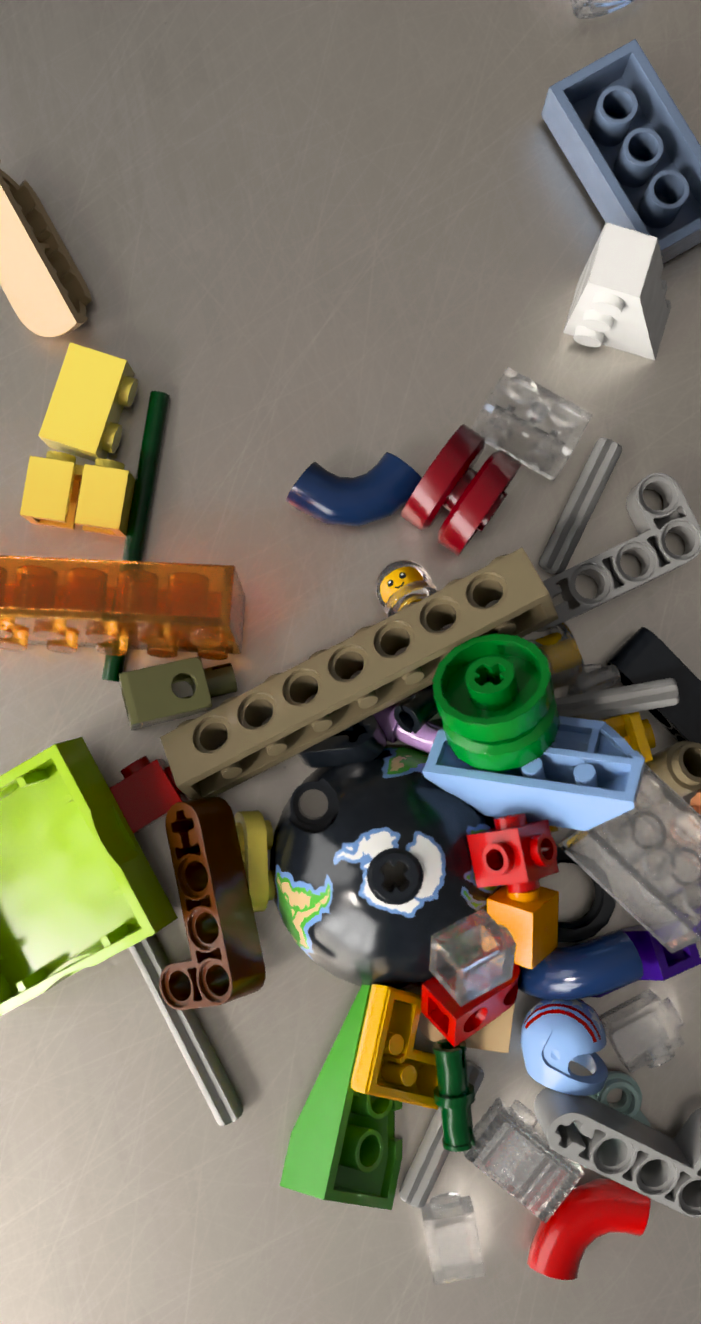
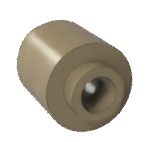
M690 741L677 742L652 755V761L645 762L646 765L642 776L643 785L653 798L661 802H672L701 789V744Z

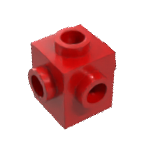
M525 813L495 818V828L466 835L477 888L507 885L509 894L522 893L540 888V878L559 872L556 859L557 847L551 835L548 819L527 822Z

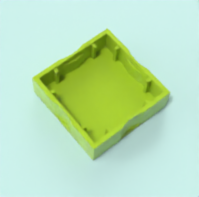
M82 737L56 743L0 776L1 1016L46 992L86 967L95 966L150 937L178 918Z

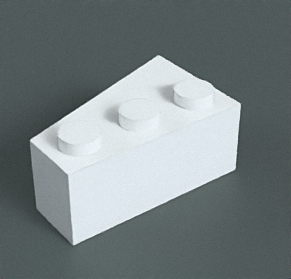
M606 222L579 278L563 333L572 335L577 343L584 346L600 347L605 345L651 360L656 359L671 309L670 300H665L668 288L667 282L661 280L663 262L657 237Z

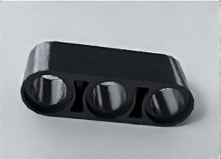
M641 627L606 660L607 667L624 686L667 678L675 679L680 697L679 703L674 706L650 709L648 711L678 742L690 741L701 744V681L662 640L647 628Z

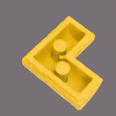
M372 984L351 1078V1088L354 1091L438 1110L439 1106L434 1101V1089L438 1086L435 1054L413 1049L421 1013L422 996L389 986Z

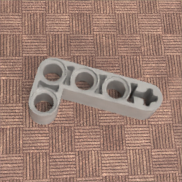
M664 473L650 474L630 491L627 496L626 507L639 534L638 536L542 581L551 599L561 593L565 602L555 606L559 619L534 632L550 630L681 567L699 555L701 552V528L674 478ZM652 489L661 495L663 499L662 510L657 511L647 507L643 500L644 490ZM667 533H676L684 540L685 552L682 556L671 553L666 547L665 538ZM623 554H632L638 558L642 567L639 577H631L624 573L620 565ZM578 575H588L595 580L598 587L595 598H584L577 592L575 581Z
M550 1088L543 1089L537 1095L534 1102V1113L551 1149L556 1153L686 1216L701 1217V1108L692 1113L678 1135L673 1139L589 1096L564 1094Z

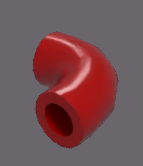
M597 1178L567 1190L543 1214L530 1246L527 1264L536 1272L560 1280L576 1279L585 1249L596 1238L610 1232L629 1233L638 1236L644 1233L649 1218L651 1198L609 1178Z

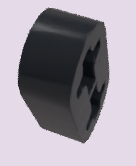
M371 715L300 752L298 756L305 765L311 768L334 767L372 761L383 752L387 744V737L375 717Z

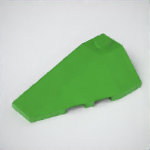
M362 985L291 1132L280 1186L322 1200L392 1210L402 1161V1139L395 1138V1111L402 1109V1102L359 1093L351 1088V1078L371 991V985Z

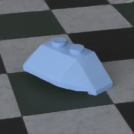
M559 716L560 725L555 741L541 757L521 768L499 772L476 769L458 759L448 745L444 729H440L435 737L423 769V774L426 779L446 792L458 797L482 815L499 818L525 813L527 822L548 819L549 826L587 831L634 809L646 763L645 757L637 750L634 751L627 741L605 721Z

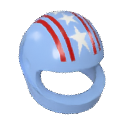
M581 999L541 1000L528 1011L522 1023L520 1043L528 1074L547 1088L564 1094L589 1096L602 1090L608 1077V1070L596 1052L605 1047L607 1039L605 1028L599 1015ZM570 1060L582 1065L593 1075L579 1076L573 1074L569 1068Z

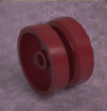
M465 424L457 429L442 448L401 512L402 518L418 529L424 530L436 521L444 509L448 510L450 513L438 531V543L457 556L461 554L477 530L479 532L483 531L506 498L507 493L505 490L522 465V463L503 450H499L489 456L478 472L472 469L484 450L485 438Z

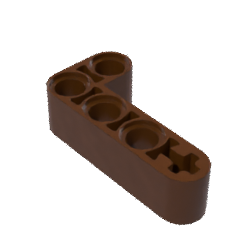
M206 797L178 802L168 810L165 826L191 958L166 966L161 972L159 985L161 995L168 1006L175 1010H188L219 1006L257 992L264 985L266 973L235 819L230 805L220 797Z

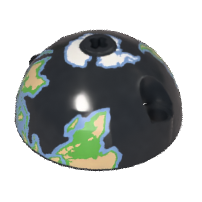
M386 744L383 752L372 761L322 767L310 774L295 789L285 805L274 831L273 845L270 851V870L275 886L274 902L286 929L296 944L316 964L334 976L358 986L377 984L399 990L421 987L422 983L439 974L442 978H446L468 964L472 959H477L483 952H486L487 898L504 886L477 888L466 836L495 828L494 819L498 817L482 815L458 797L446 792L426 779L423 769L429 754L403 744ZM307 790H319L327 797L329 803L328 810L322 816L312 818L305 815L301 810L300 798ZM398 861L406 864L403 868V873L407 880L403 885L398 886L394 882L391 887H387L383 884L385 880V874L381 869L383 865L390 862L394 867ZM477 920L483 926V934L480 940L471 945L459 942L457 940L459 926L464 921Z

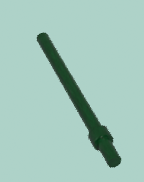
M159 391L150 392L112 620H106L103 640L108 641L102 673V680L119 682V674L123 673L127 645H133L136 625L131 622L170 398L169 394Z

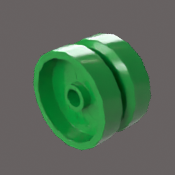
M495 633L475 637L456 646L440 661L432 680L434 699L439 715L442 718L448 745L458 759L476 769L499 772L521 768L541 757L555 741L560 720L548 659L536 644L516 635Z

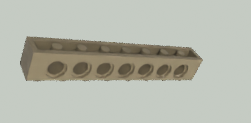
M523 547L510 554L495 558L489 565L464 578L449 582L442 590L419 602L405 605L398 613L373 626L359 629L352 637L329 649L315 652L308 660L283 673H277L268 677L264 683L239 696H233L224 700L215 709L195 719L186 720L179 724L175 730L161 736L160 739L176 786L191 800L215 797L432 685L438 664L456 646L472 638L495 633L516 635L523 638L559 619L550 594ZM499 600L496 604L485 607L488 603ZM454 623L450 628L440 631L444 626ZM407 647V649L404 652L395 655V653L398 650ZM362 670L358 676L350 679L354 673ZM316 694L312 700L306 702L311 695ZM271 717L266 724L262 725L267 718ZM226 740V742L220 748H218V746Z

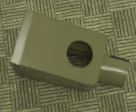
M200 656L119 674V684L131 731L209 711L212 707L211 698L237 692L236 678L231 663L203 669ZM186 681L192 687L193 694L179 698L174 694L171 685Z

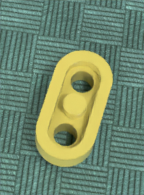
M259 810L238 811L234 819L253 911L262 912L266 910L268 901L273 900L275 896L271 870H268L267 850H270L273 845V828L269 820H264Z

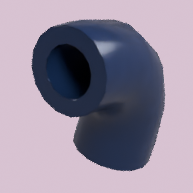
M388 452L383 455L370 471L354 478L339 477L327 471L318 463L313 462L296 481L286 501L297 510L326 524L362 526L394 514L409 500L422 477L406 462Z
M616 930L586 943L558 947L533 969L520 966V977L517 981L518 989L527 995L545 1000H576L601 995L641 979L643 976V965L632 940L622 930Z

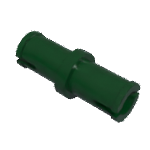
M447 1039L437 1041V1044H433L438 1086L434 1089V1101L441 1110L443 1147L448 1151L463 1152L470 1150L472 1146L476 1145L471 1113V1104L475 1101L474 1086L468 1082L466 1042L463 1041L454 1047Z

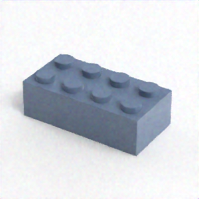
M636 39L550 86L541 116L604 221L657 237L663 264L701 243V146Z

